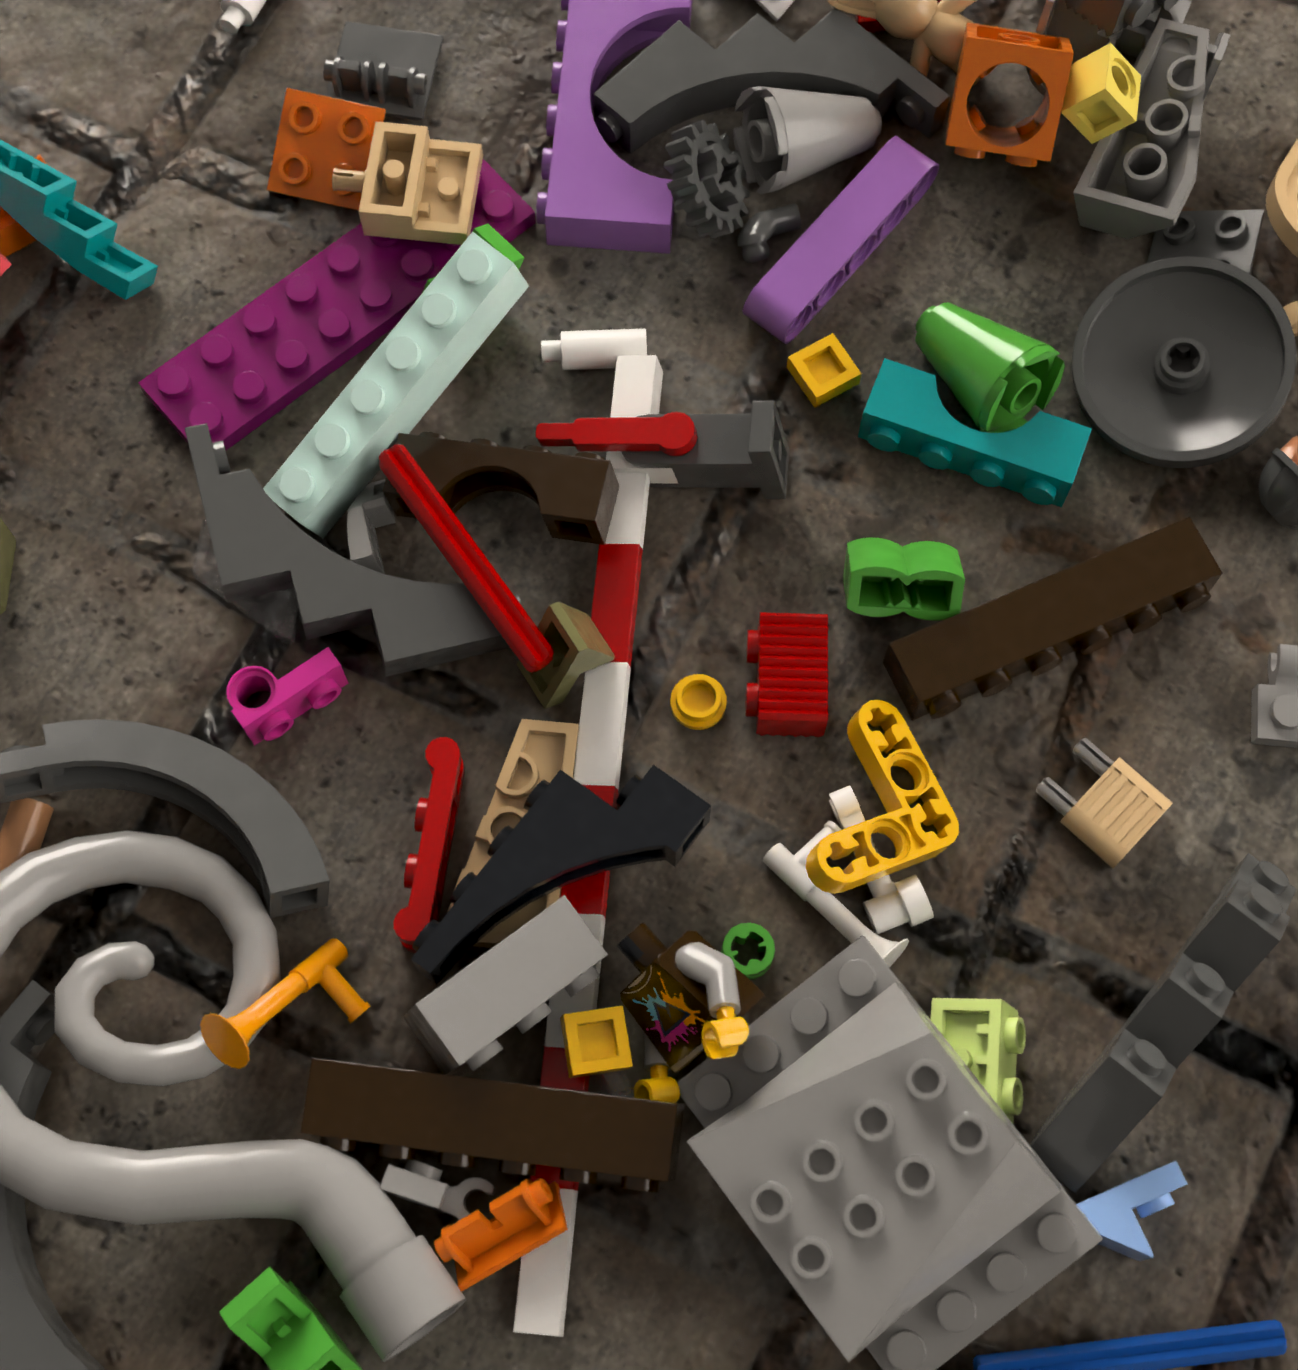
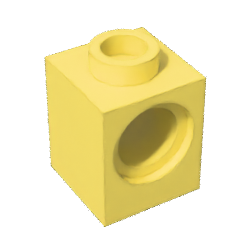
M1109 43L1072 63L1061 113L1093 144L1137 121L1141 75L1112 43Z

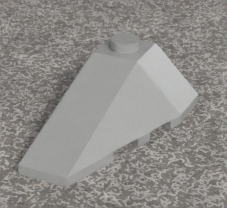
M1159 18L1135 67V70L1141 75L1137 121L1099 140L1073 192L1080 226L1121 238L1131 239L1175 225L1196 182L1210 40L1209 29Z

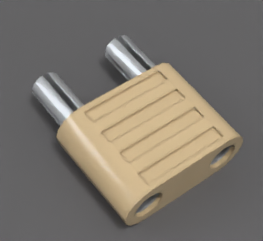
M1083 738L1074 746L1073 753L1101 777L1078 802L1050 777H1046L1038 784L1036 792L1064 816L1060 823L1113 869L1173 802L1119 757L1115 762L1112 761L1087 738Z

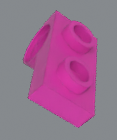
M327 647L278 680L272 672L264 667H244L230 678L226 694L233 708L231 710L233 715L255 746L264 739L271 741L285 734L293 726L294 719L312 707L320 709L332 703L340 695L341 688L349 682L340 662L329 647ZM255 692H271L268 701L257 708L245 707L247 699Z

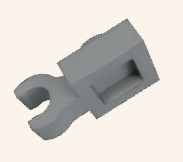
M1279 644L1277 646V653H1270L1268 656L1269 684H1257L1252 689L1251 744L1298 748V645Z
M409 1159L404 1169L388 1164L380 1185V1189L386 1191L389 1195L441 1213H447L458 1220L470 1214L466 1209V1200L471 1193L481 1191L487 1195L494 1196L496 1188L489 1181L478 1177L466 1179L457 1186H448L445 1183L439 1182L442 1170Z

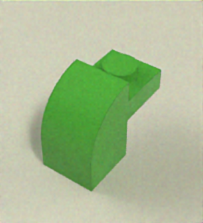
M268 1267L219 1311L229 1329L264 1359L270 1370H363L339 1335L310 1300L291 1281L287 1283L271 1267Z

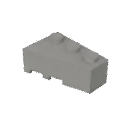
M564 895L417 1002L403 1016V1019L443 1074H448L464 1062H467L472 1071H474L503 1049L496 1038L515 1024L522 1034L552 1012L546 1004L548 999L563 988L572 997L598 978L600 974L594 965L608 954Z

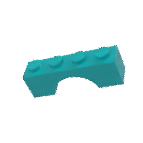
M884 358L863 411L858 437L867 440L873 447L887 452L897 450L917 457L923 464L931 468H949L969 475L975 482L983 486H1001L1021 493L1027 500L1040 505L1053 504L1062 507L1073 485L1092 428L1039 411L1027 423L1011 431L987 433L971 429L952 417L943 406L937 391L936 375Z

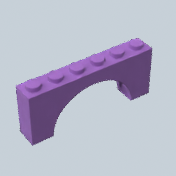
M561 0V10L568 11L567 21L558 20L556 49L557 52H563L562 62H553L551 89L553 94H558L557 105L549 104L547 110V136H553L554 138L552 148H543L541 175L543 180H549L547 192H538L537 224H545L547 245L670 254L674 199L672 191L668 190L667 184L673 180L641 172L628 165L609 148L599 133L593 118V93L602 86L608 75L624 59L651 45L677 21L680 20L690 28L692 0Z

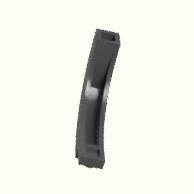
M107 719L71 720L42 724L45 745L35 747L17 745L9 747L0 753V803L76 789H117L151 795L189 810L208 822L229 840L251 868L261 888L270 918L328 906L330 880L321 854L307 827L292 806L268 781L248 765L205 741L168 728L139 722Z

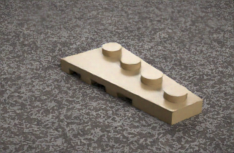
M521 719L496 782V790L486 815H483L475 835L476 841L465 869L462 868L455 888L468 873L473 872L478 875L491 858L487 851L495 837L507 825L513 829L527 813V810L524 809V804L528 796L542 780L550 783L560 770L574 778L579 724ZM561 888L531 902L494 927L474 946L493 948L560 899ZM451 902L448 911L452 908L454 903Z

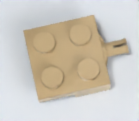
M375 121L365 172L334 168V175L332 176L333 191L362 193L358 212L364 235L462 245L471 233L483 161L482 144L430 139L428 126Z

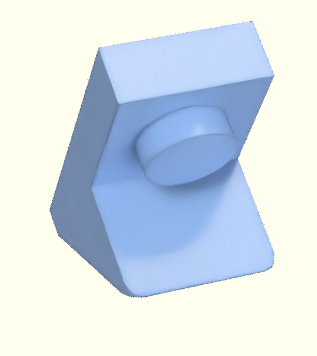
M1174 1161L1076 1204L1102 1236L1103 1240L1098 1244L1129 1258L1142 1261L1151 1259L1154 1255L1132 1209L1136 1208L1140 1218L1163 1210L1175 1204L1170 1192L1187 1185V1182L1177 1161Z

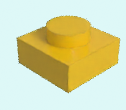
M834 333L788 356L787 369L814 408L860 384L862 373Z
M623 1005L567 1013L560 1017L569 1078L628 1070L633 1067Z

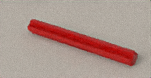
M395 444L389 449L384 450L379 455L380 469L527 671L532 673L546 667L553 660L554 649L407 448L401 444Z

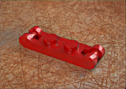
M448 737L433 739L425 750V758L430 767L432 781L429 797H420L416 808L415 832L422 833L418 854L410 853L408 855L405 867L404 887L411 889L409 905L401 909L393 921L394 930L403 947L412 953L417 952L412 947L422 929L431 920H439L464 781L465 765L457 743Z

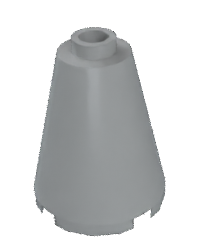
M757 86L742 91L738 98L735 112L743 111L742 126L733 128L735 150H738L739 157L744 166L743 170H746L747 174L745 180L748 184L757 182L760 187L756 192L765 194L776 192L871 149L881 133L882 121L878 109L865 97Z

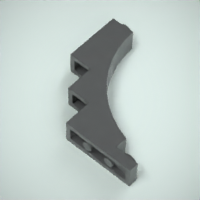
M836 8L832 9L795 43L757 13L717 49H714L679 20L593 93L594 121L599 133L608 142H617L630 154L651 138L681 122L719 109L736 107V102L742 91L757 86L865 97L878 109L881 118L892 109L904 124L912 128L915 127L928 138H931L943 126L950 95L867 30Z
M207 423L185 427L220 581L227 602L294 588L306 640L373 625L385 677L510 648L464 583L442 584L421 582L386 575L358 565L336 554L307 535L292 522L265 493L250 468L235 472L230 471L223 440L212 442ZM514 594L516 599L522 605L519 595Z
M34 980L27 985L0 1018V1084L25 1117L33 1121L35 1120L39 1102L52 1072L28 1052L34 1045L39 1046L45 1043L55 1033L54 994ZM0 1184V1370H106L78 1342L61 1319L47 1294L35 1263L28 1234L25 1197Z

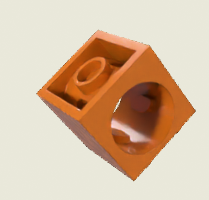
M967 22L947 122L946 145L954 146L955 154L968 158L983 159L986 152L1007 155L1006 162L1018 166L1036 167L1038 160L1050 162L1074 56L1070 39ZM1016 63L1029 68L1030 75L1038 85H1041L1043 82L1046 85L1045 95L1039 109L1033 116L1023 119L1013 127L1001 128L987 124L977 106L973 105L970 107L968 102V94L973 83L978 77L984 78L999 64Z

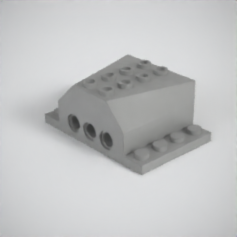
M863 935L748 1026V1037L742 1045H738V1052L735 1056L720 1059H710L708 1057L677 1082L680 1088V1096L705 1128L689 1139L687 1143L848 1362L864 1348H867L882 1370H936L1103 1240L1096 1228Z

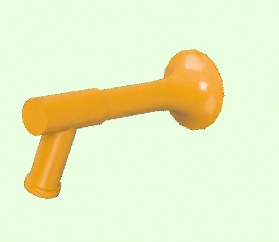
M336 938L329 939L289 971L288 976L239 1014L229 1018L213 1013L203 1016L200 1023L201 1033L211 1052L229 1067L237 1069L246 1067L250 1060L247 1044L251 1037L272 1017L299 995L309 991L317 983L322 986L346 1014L350 1024L354 1022L371 1005L368 1002H364L336 969L348 958V951L345 945Z

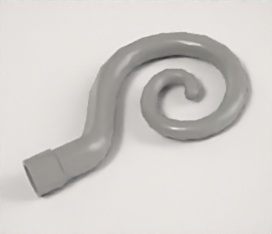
M123 830L73 837L27 853L0 871V958L19 930L52 904L87 889L129 883L171 890L200 901L219 919L233 944V980L227 1004L219 1013L222 1017L229 1018L239 1014L281 981L277 929L257 890L224 857L176 836ZM137 941L108 943L77 958L54 989V1032L78 1064L117 1083L163 1087L205 1078L226 1065L211 1052L204 1041L201 1030L187 1039L160 1045L126 1042L105 1031L94 1017L95 997L104 985L117 980L135 981L147 977L153 969L155 957L149 948ZM265 1024L251 1037L247 1046L252 1043ZM0 1084V1184L46 1210L134 1225L236 1218H275L295 1221L303 1228L343 1289L340 1295L341 1300L383 1362L392 1359L419 1341L451 1316L467 1300L423 1235L415 1236L386 1191L380 1189L381 1184L356 1159L329 1146L303 1139L242 1141L140 1151L72 1141L25 1117Z

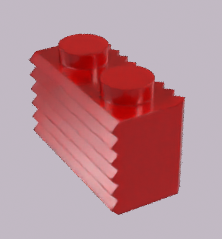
M760 612L757 630L747 629L746 663L757 664V683H746L745 716L756 717V734L760 736L766 734L771 736L791 735L794 737L800 735L804 737L815 736L817 738L824 736L828 722V614Z

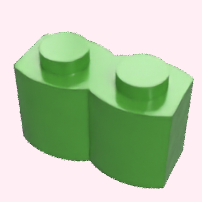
M872 537L856 539L847 543L843 582L846 605L849 610L869 617H887L905 612L912 617L930 621L945 620L960 613L965 577L958 550L954 547L935 541H919L902 547L891 540Z

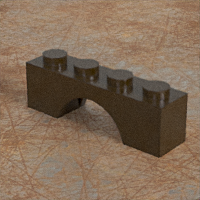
M422 432L419 435L399 433L396 444H401L407 448L454 514L464 504L482 494L495 491L516 492L530 498L539 505L541 515L552 538L605 545L619 490V483L610 460H605L601 456L589 452H580L575 456L557 454L535 445H527L522 449L503 447L493 441L481 438L465 442L450 440L434 432ZM386 477L382 492L396 515L416 518Z

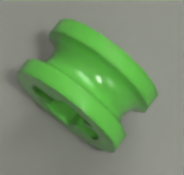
M751 922L740 923L731 928L725 935L721 953L729 956L733 960L735 967L749 980H756L765 975L771 967L775 954V945L770 933L761 925ZM749 938H752L760 943L757 952H764L765 957L762 961L751 959L747 966L736 961L739 952L731 951V947L735 942L744 945Z

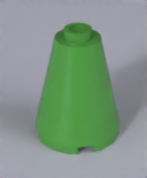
M949 302L929 307L917 321L916 345L981 432L1000 433L1021 427L1028 422L1023 417L1035 405L1043 410L1051 401L1060 385L1065 369L1064 361L1057 356L1060 353L1049 344Z

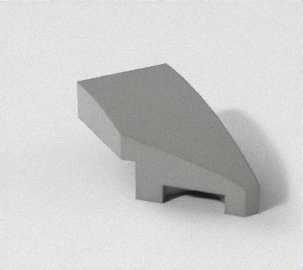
M386 479L369 483L349 506L347 515L348 546L351 561L383 574L385 573L375 528L396 523L393 508L382 492Z

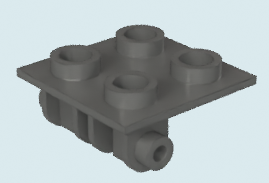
M346 21L334 61L326 60L324 63L323 78L325 81H329L326 96L386 109L385 116L423 121L443 42V35Z
M1264 209L1181 211L1174 226L1155 231L1147 263L1177 256L1206 257L1234 265L1251 274L1265 211Z

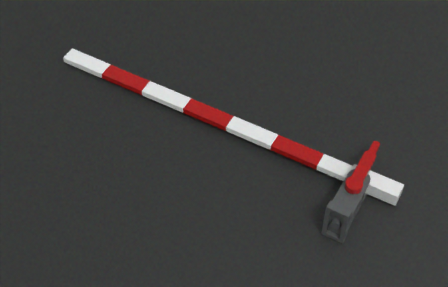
M656 355L617 356L610 417L577 418L574 423H540L537 425L535 433L541 446H575L578 451H607L606 460L611 461L619 483V490L605 545L599 544L591 613L592 621L614 653L615 658L609 663L585 672L573 778L616 810L649 487L761 488L764 499H786L789 447L775 401H752L751 414H685L682 412L659 414L663 370ZM610 870L567 884L561 888V897L566 896L602 947ZM601 960L594 965L595 969L599 974L601 969ZM600 976L572 997L563 988L549 999V1008L552 1012L547 1017L540 1086L588 1092L590 1075L569 1078L560 1017L567 1013L597 1008ZM537 1165L535 1176H530V1180L534 1182L539 1178H543L548 1185L553 1182L559 1185L568 1230L521 1257L513 1332L563 1337L579 1183L560 1180L561 1168Z

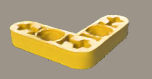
M870 700L865 703L850 719L847 726V734L887 813L831 833L810 851L806 858L808 877L816 887L824 892L832 894L842 893L934 858L949 847L959 834V823L956 814L907 723L898 709L886 701ZM870 723L872 727L881 726L884 734L880 731L872 732L867 724ZM892 749H895V751L889 754L886 758H884L881 754L883 751L887 754ZM898 766L907 770L913 777L914 790H905L897 786L890 774L891 767ZM919 798L922 799L924 803L922 806L920 805V803H918L913 808H910L911 804L916 802ZM921 823L925 826L933 824L938 833L935 834L933 831L925 833ZM873 833L884 834L890 838L896 850L895 858H884L874 850L871 843V835ZM854 851L856 859L843 870L840 867L831 868L827 863L826 859L828 857L832 860H839L849 856Z

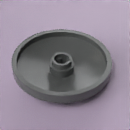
M1177 256L1151 261L1135 267L1111 282L1095 298L1084 314L1077 330L1072 354V376L1076 397L1082 412L1095 431L1107 443L1131 458L1144 463L1170 468H1191L1217 463L1238 454L1255 443L1267 432L1281 413L1289 396L1296 369V343L1292 326L1285 310L1273 293L1258 279L1234 265L1220 260L1196 256Z

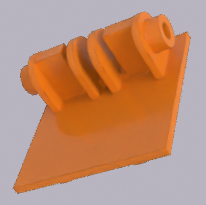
M286 88L267 191L359 211L362 193L333 191L334 168L365 172L375 121L384 122L386 109Z

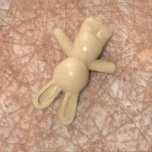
M937 0L827 1L838 10L876 19L894 37L914 40L909 64L927 77L931 56L957 73L967 22L973 23L961 15L960 12L977 0H942L939 3ZM980 77L976 79L972 86L977 84V82L980 80Z

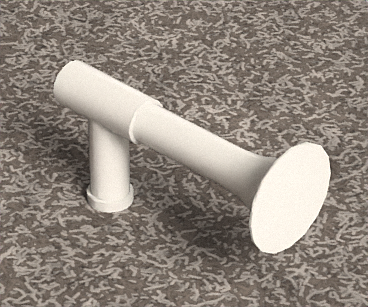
M828 821L824 824V828L795 855L781 843L774 845L764 856L763 862L802 900L809 902L851 944L860 936H865L890 968L909 943L908 938L897 942L878 936L855 917L831 893L824 892L816 887L808 877L806 858L810 851L823 838L842 829L834 822Z

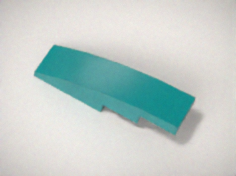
M0 140V206L35 239L77 271L124 300L154 284L158 265L114 242L118 223L73 200L76 180Z

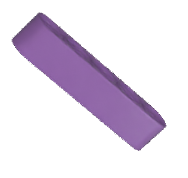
M898 136L892 137L757 283L744 304L743 314L784 344L791 342L924 196L937 176L939 164Z

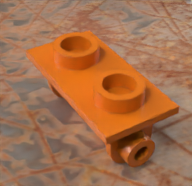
M527 1178L517 1187L489 1202L490 1212L494 1216L492 1219L488 1220L479 1210H476L456 1223L441 1229V1237L434 1240V1246L438 1256L445 1263L454 1259L457 1283L461 1292L568 1230L559 1185L556 1182L548 1185L543 1178H539L534 1182Z

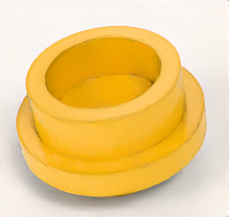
M693 674L686 676L672 690L670 698L672 714L686 728L693 730L711 728L722 719L726 711L727 697L725 690L716 679L708 675Z

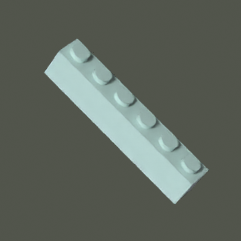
M472 231L263 489L272 501L301 525L324 538L380 470L379 455L396 444L399 433L409 434L529 287L516 265Z

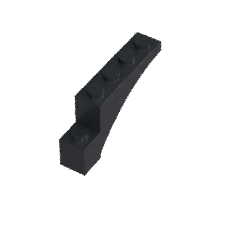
M654 764L643 779L638 775H634L627 782L616 800V804L621 806L619 810L613 808L560 770L550 783L542 780L532 790L524 804V809L527 810V813L513 829L507 825L498 833L487 851L491 858L478 875L470 872L460 881L450 898L454 905L439 923L433 919L422 929L412 947L417 951L411 958L412 962L421 974L437 985L458 960L494 927L531 902L567 884L604 871L646 862L666 860L675 867L709 823L711 805Z

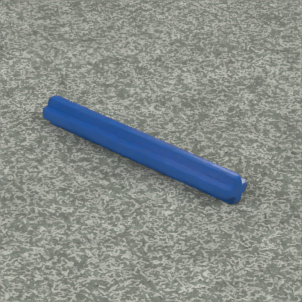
M1274 1319L977 1355L973 1358V1370H1163L1283 1355L1287 1351V1342L1281 1322Z

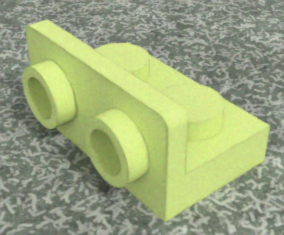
M932 998L931 1021L1014 1125V1115H1019L1023 1106V1087L1021 1080L1016 1078L1017 1054L1023 1053L1026 1043L1025 1024L1023 1019L1019 1017L1018 1011L1002 999Z

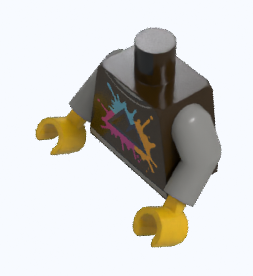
M642 922L617 945L619 950L640 972L620 992L621 1001L642 1029L644 1035V1068L649 1070L651 1074L650 1079H641L636 1082L633 1089V1098L677 1103L680 1098V1088L674 1078L668 1077V1071L673 1070L677 1074L703 1051H705L710 1059L735 1056L738 1052V1045H742L749 1034L748 1024L742 1017L765 994L735 967L733 960L729 956L717 951L696 931L688 930L669 948H666L648 926Z

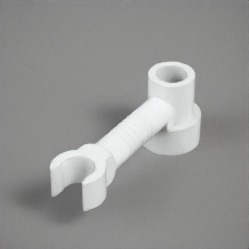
M850 785L829 794V803L841 829L865 821ZM871 836L872 846L874 850L877 852L878 850L877 848H875L876 845L875 843H873V839ZM915 874L895 883L891 881L889 875L867 883L873 898L863 902V906L870 924L877 935L907 922L913 927L934 918L925 890Z

